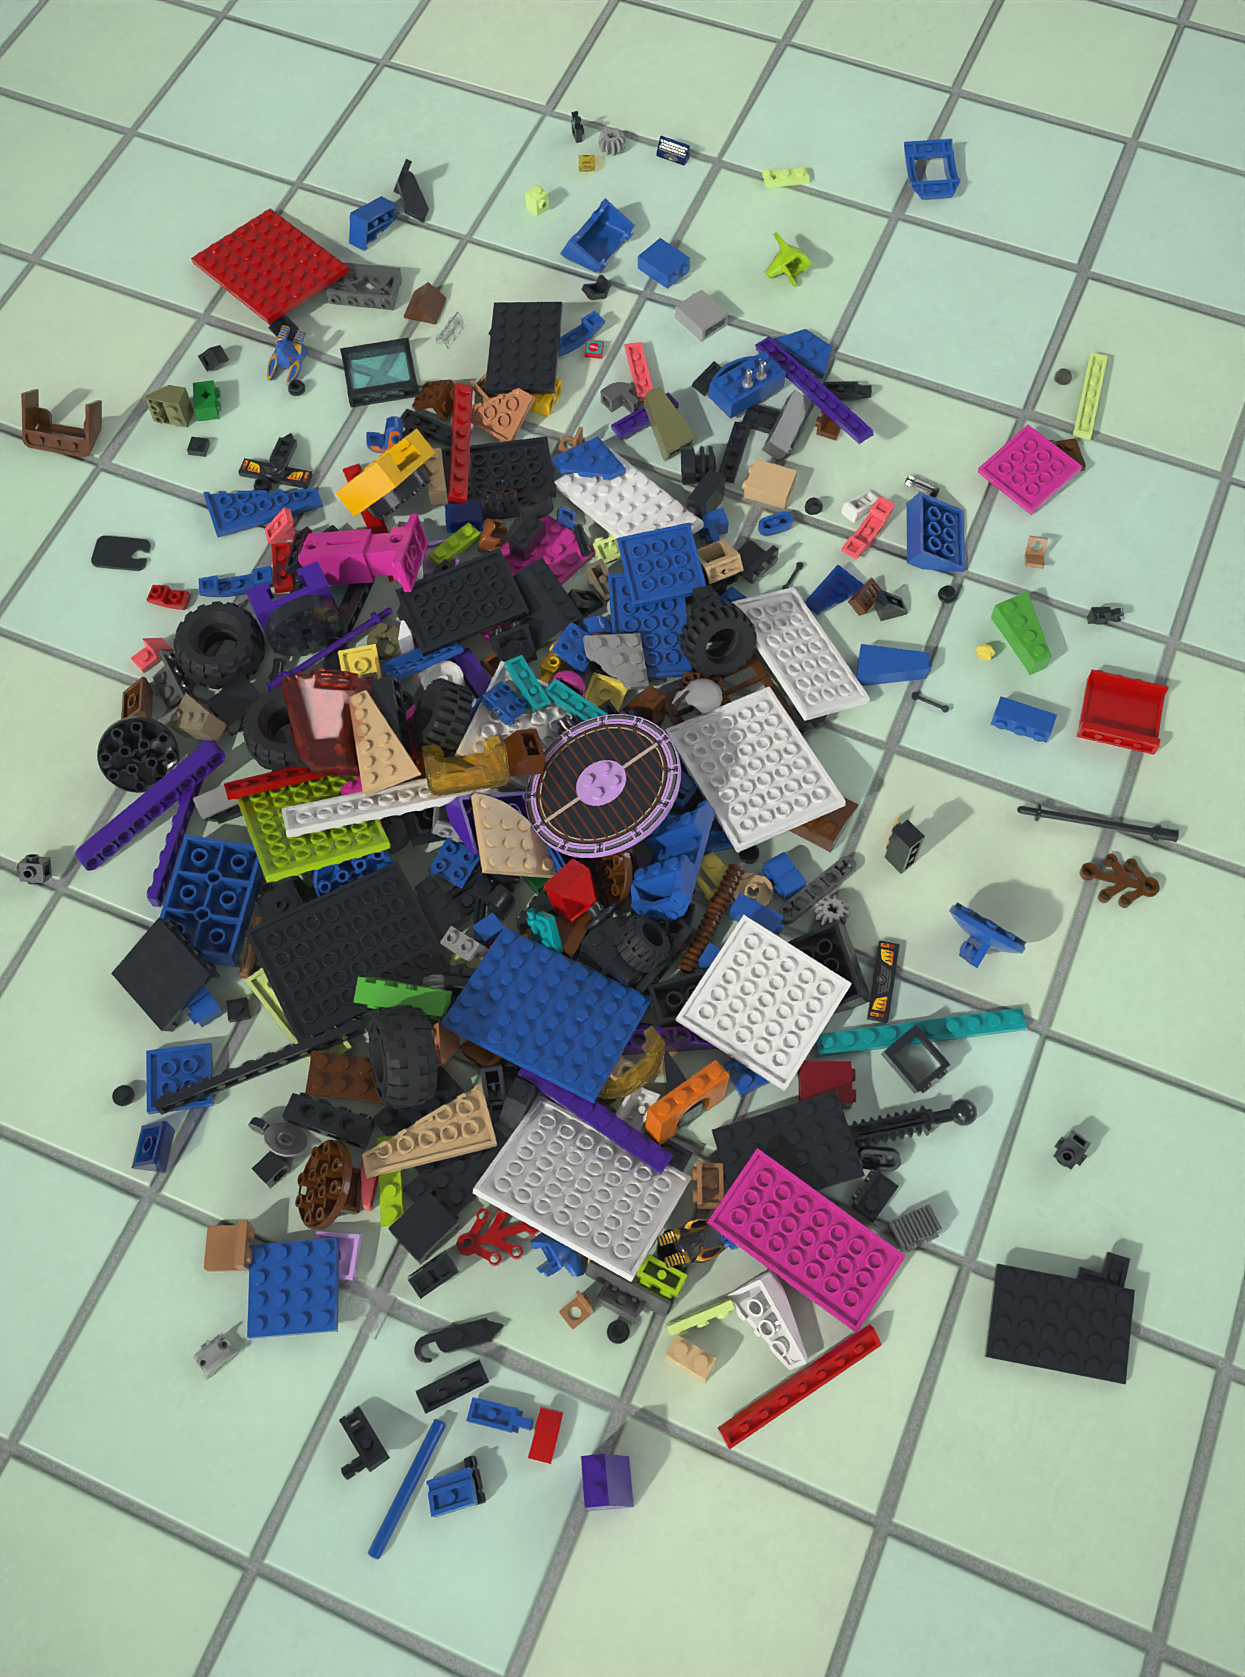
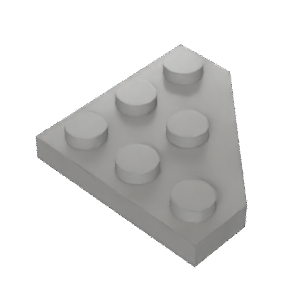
M640 633L584 636L583 642L586 657L591 661L597 662L602 666L601 669L610 676L620 680L624 687L628 690L645 689L649 686Z

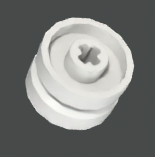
M447 660L424 669L421 675L423 691L426 690L428 684H431V681L438 678H443L465 687L460 667Z

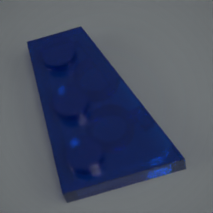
M837 565L804 603L815 614L820 615L852 598L864 584Z

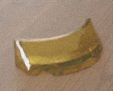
M650 1026L644 1031L647 1040L646 1044H643L642 1049L647 1056L616 1081L609 1077L598 1096L599 1098L614 1099L628 1096L640 1090L641 1087L654 1077L663 1060L666 1044L661 1033L656 1028Z

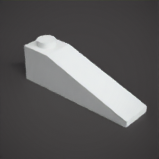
M768 1271L727 1295L732 1301L738 1316L743 1321L747 1320L755 1329L754 1333L758 1337L762 1336L770 1345V1350L789 1371L809 1362L785 1290L774 1272Z

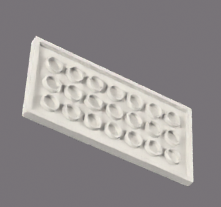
M608 447L609 450L625 467V474L612 480H603V477L593 476V478L578 476V473L569 472L568 475L565 474L554 481L555 488L610 534L615 536L616 539L689 522L693 534L704 527V522L689 512L686 507L610 447Z
M794 587L732 602L754 624L755 632L757 633V639L754 640L756 648L805 721L869 702L870 697Z

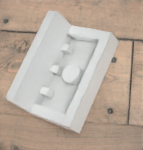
M635 1081L615 1115L644 1134L648 1107L663 1097L658 1093L644 1089L640 1083Z

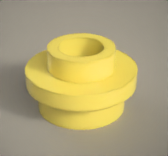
M982 644L976 648V656L984 660H991V657L995 654L992 647L987 644Z

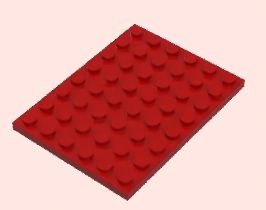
M271 208L191 258L195 266L267 324H271L349 273L347 265Z

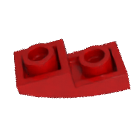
M152 585L146 600L158 606L185 610L191 594L184 590H172L168 585Z
M540 1406L528 1453L529 1459L551 1464L562 1421V1411Z

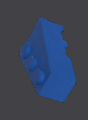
M380 196L351 212L349 217V244L365 251L367 249L366 245L371 240L375 241L377 239L376 235L380 231L384 232L396 220L397 204Z

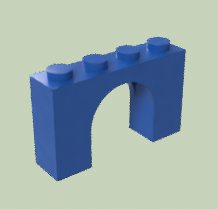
M742 893L738 895L730 908V918L739 922L743 915L778 936L785 926L782 924L783 915ZM709 943L699 959V967L703 970L709 969L721 949Z

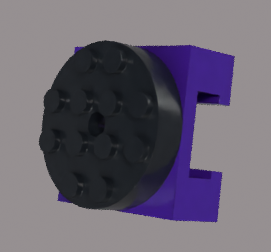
M318 561L296 570L303 586L307 585V587L279 599L271 600L274 596L267 582L246 590L253 610L275 654L307 656L313 651L326 648L329 645L328 642H331L342 629L343 617Z

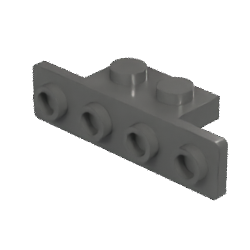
M161 649L158 653L165 666L152 678L165 705L172 708L178 701L183 699L185 693L199 701L194 695L192 686L187 681L176 655L171 651L168 652Z
M593 1260L589 1261L585 1275L603 1284L596 1297V1303L633 1323H636L644 1307L662 1317L666 1316L671 1301L645 1288L642 1284L625 1279Z

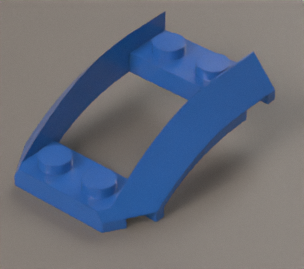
M952 139L904 142L908 178L911 187L921 200L951 198L957 190L960 179L956 170ZM943 158L946 180L918 181L914 160Z

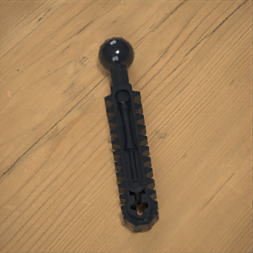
M960 1098L954 1101L949 1109L932 1112V1109H925L924 1106H921L919 1111L913 1108L911 1113H908L904 1110L902 1115L895 1112L893 1117L887 1114L884 1119L879 1115L877 1120L870 1117L869 1122L861 1119V1123L857 1124L856 1121H853L852 1125H848L855 1146L857 1145L858 1148H861L862 1144L870 1146L871 1142L878 1145L879 1140H882L884 1143H887L889 1138L895 1141L898 1136L901 1140L904 1139L905 1135L912 1138L913 1133L920 1137L922 1131L928 1136L934 1125L951 1121L960 1126L970 1125L977 1118V1108L972 1101Z

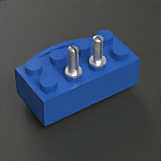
M765 351L756 356L739 358L726 364L715 374L710 382L708 397L731 419L783 388L786 372Z

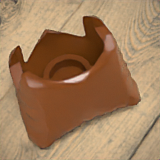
M490 518L485 520L478 544L479 553L503 548L502 546L505 543L507 528L501 525L505 524L504 521Z

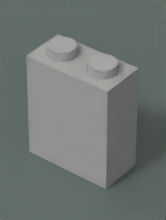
M702 289L676 305L675 318L701 342L728 325V312Z

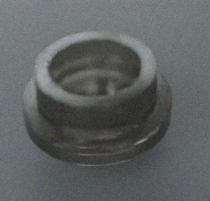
M1065 368L1059 369L1054 375L1055 382L1060 385L1069 384L1072 380L1071 372Z

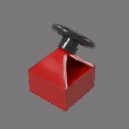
M571 859L544 884V888L556 913L570 922L574 921L585 911L592 916L585 925L586 930H591L598 925L617 906L615 900L605 906L601 904L598 900L600 894L590 869L574 859Z

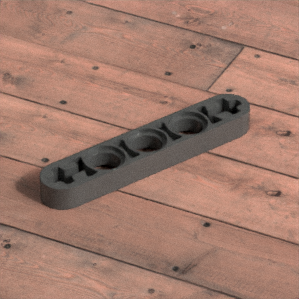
M850 856L840 858L779 908V914L784 915V911L786 913L790 912L792 907H794V910L791 912L790 917H783L782 924L789 925L795 922L816 905L819 900H822L853 875L856 861ZM844 864H845V865L850 864V865H851V866H850V869H849V868H845V869L842 871V874H841V873H840V870H842L843 865H844ZM834 874L838 880L836 882H829L826 876ZM819 886L823 892L821 894H814L812 887ZM805 898L808 904L803 907L799 906L797 900Z

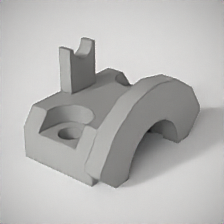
M221 1333L213 1340H207L206 1343L201 1345L202 1349L193 1358L205 1373L204 1377L207 1380L216 1374L217 1369L230 1359H234L240 1351L237 1348L234 1349L224 1334Z

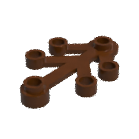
M1114 854L1106 855L1104 859L1105 866L1112 867L1117 875L1098 871L1093 863L1083 864L1079 871L1080 876L1084 880L1098 879L1116 884L1109 889L1100 891L1098 900L1101 903L1109 902L1112 896L1128 887L1136 888V890L1128 895H1121L1118 904L1122 908H1128L1132 901L1143 895L1153 897L1159 892L1158 881L1152 877H1146L1138 867L1135 859H1127L1123 869ZM1110 858V859H1112L1114 862H1113V863H1110L1107 859ZM1128 863H1131L1134 867H1129ZM1126 871L1132 872L1137 880L1131 879ZM1102 894H1106L1108 898H1103ZM1122 899H1126L1128 903H1124Z

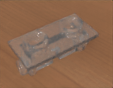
M459 312L449 318V321L444 326V330L436 336V342L440 345L442 343L445 344L448 349L466 326Z

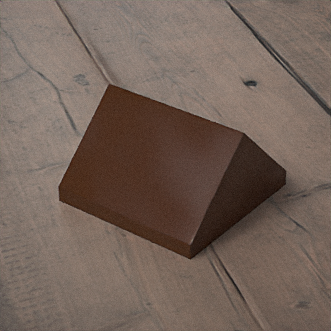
M427 282L414 291L404 318L436 325L447 299L433 285Z
M142 676L123 692L121 719L132 716L152 718L153 690L146 677Z

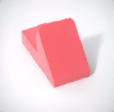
M284 507L264 529L268 544L294 538V521L290 509Z
M143 638L142 640L146 647L132 656L131 660L145 673L162 660L158 653L161 649L168 652H174V650L163 638Z

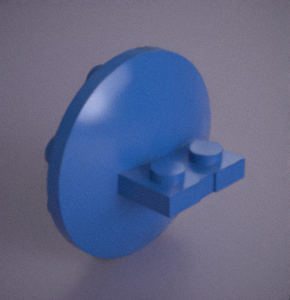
M383 850L382 852H375L364 855L361 858L350 859L340 864H333L314 870L313 883L316 894L320 897L393 863V860L389 853Z
M958 902L949 909L956 923L970 936L961 945L959 956L970 965L978 968L989 948L1007 953H1024L1026 942L1013 933L1002 929L993 921L982 917L977 912Z

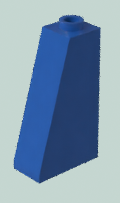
M861 644L856 678L861 686L925 679L927 672H931L932 661L929 660L930 653Z

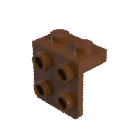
M451 379L426 382L419 395L415 397L412 408L414 410L433 408L441 420H447L453 411L455 384Z

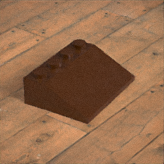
M843 797L846 801L844 807L788 831L831 852L859 805Z

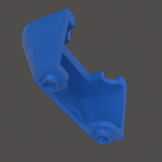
M605 198L581 229L571 237L560 254L565 259L595 273L598 271L602 272L607 266L605 262L625 239L628 241L634 234L632 230L635 224Z

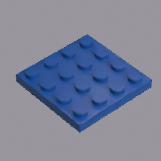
M690 522L617 538V545L633 608L692 596V588L706 586Z
M337 1237L250 1245V1249L253 1251L252 1263H249L247 1338L256 1339L338 1332L339 1239Z

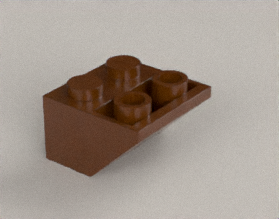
M537 728L516 730L496 745L495 749L503 777L543 774L545 754Z

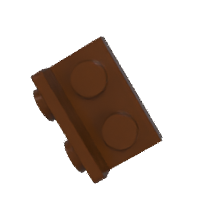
M821 410L822 415L817 417L815 427H817L816 435L836 441L842 428Z

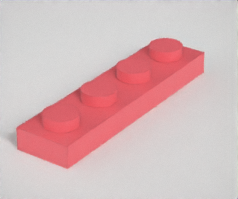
M642 343L624 344L636 397L639 399V402L644 401L646 393L653 389Z

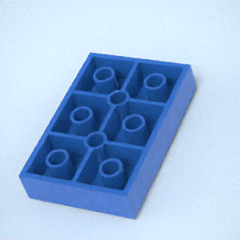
M185 835L159 918L174 920L178 924L177 928L188 935L193 946L199 948L204 953L203 957L213 964L230 967L238 966L246 937L245 931L248 930L255 900L258 895V887L263 878V871L254 846L252 844Z

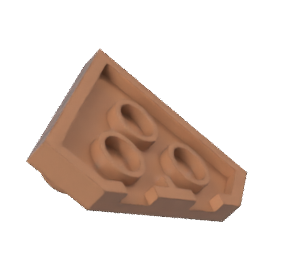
M517 388L505 395L501 394L486 402L477 403L472 409L471 423L501 441L515 440L536 397Z

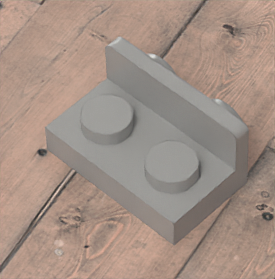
M452 926L440 942V944L468 962H471L474 956L476 958L479 955L485 957L488 952L480 943Z

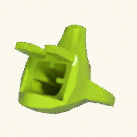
M775 232L773 235L779 244L780 250L764 272L769 278L785 273L790 283L796 287L797 284L794 278L802 274L812 263L803 250L788 245Z

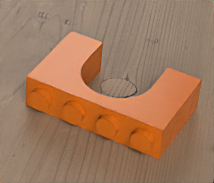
M714 1060L648 1107L645 1124L647 1135L659 1146L675 1135L678 1121L694 1104L701 1100L703 1106L709 1111L725 1099L730 1075Z

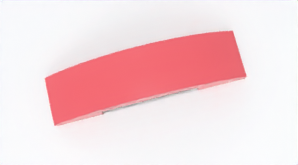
M879 496L871 507L869 515L855 534L849 537L841 551L857 560L879 534L891 515L895 504Z

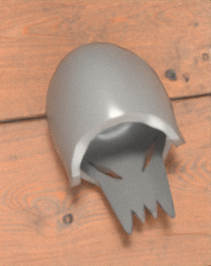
M703 678L691 681L684 690L678 691L675 694L672 704L677 702L676 709H678L687 702L688 705L694 706L693 709L696 715L706 714L721 705L723 700L722 691L714 681Z

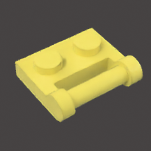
M713 851L702 858L699 870L704 873L715 889L711 890L699 874L696 880V884L703 891L704 897L708 902L712 901V897H715L714 893L718 891L717 887L720 886V881L723 880V875H726L725 871L727 869Z

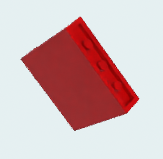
M1091 669L1086 681L1076 737L1154 755L1160 746L1161 739L1158 736L1164 698L1169 687L1159 683L1146 682L1141 679L1124 677L1120 674H1111L1102 670Z

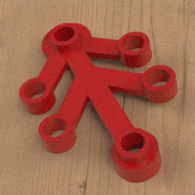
M482 1208L477 1211V1219L470 1232L459 1236L456 1247L459 1253L464 1256L476 1254L489 1261L491 1266H498L502 1262L500 1253L497 1251L489 1252L480 1245L490 1243L510 1254L513 1259L518 1260L523 1256L522 1247L520 1245H512L502 1239L523 1232L535 1235L540 1230L534 1227L530 1228L525 1222L500 1229L505 1218L510 1214L507 1212L502 1213L501 1209L498 1208V1213L487 1233L478 1236L483 1224L490 1220L489 1211ZM485 1212L487 1213V1218L480 1219L479 1215ZM466 1240L471 1241V1246L468 1248L463 1246ZM514 1249H520L521 1251L518 1256L512 1254ZM497 1255L499 1260L495 1263L491 1262V1257Z

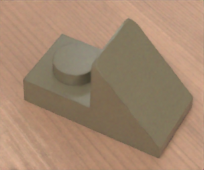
M599 559L586 567L588 584L594 585L601 600L604 601L609 598L608 574L610 573L603 559Z

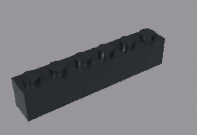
M389 674L371 682L372 691L370 695L404 746L406 752L412 758L401 683L392 674ZM415 777L401 783L414 781Z

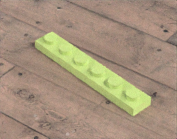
M1092 352L1089 355L1073 431L1074 437L1091 439L1108 358L1107 355Z

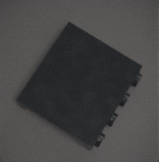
M158 918L111 974L161 1031L173 1032L178 1027V1024L175 1022L178 1016L212 977L220 978L221 975L216 971V966L203 957L204 953L199 948L193 946L190 942V937L177 928L178 924L174 920Z

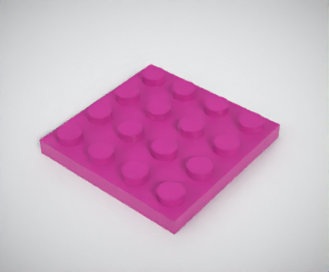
M1026 425L978 468V473L1032 515L1079 473L1082 465L1030 425Z

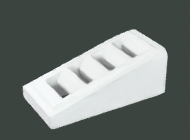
M867 490L845 502L841 513L854 523L870 511L878 497L870 490Z

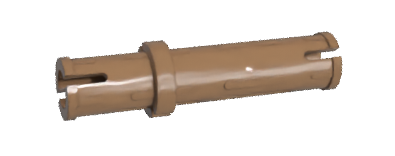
M253 917L250 928L265 922V919ZM247 936L246 948L238 974L243 979H247L253 974L256 955Z

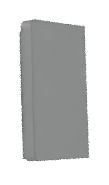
M224 785L192 798L203 820L238 805L237 799L228 800Z

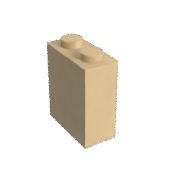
M756 459L754 465L749 467L748 479L743 481L744 498L785 509L796 482L797 470Z

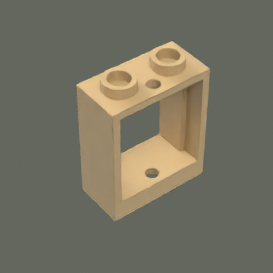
M723 539L697 549L704 579L709 584L744 571L740 554Z

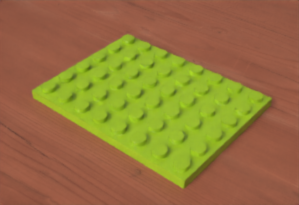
M340 773L338 775H329L318 780H309L298 785H288L277 790L272 789L260 794H252L237 799L267 883L279 881L293 875L297 876L311 870H318L325 866L340 864L343 861L361 858L364 855L382 852L390 848V842L379 819L287 838L281 808L342 796L340 789L347 782L358 778L357 774Z

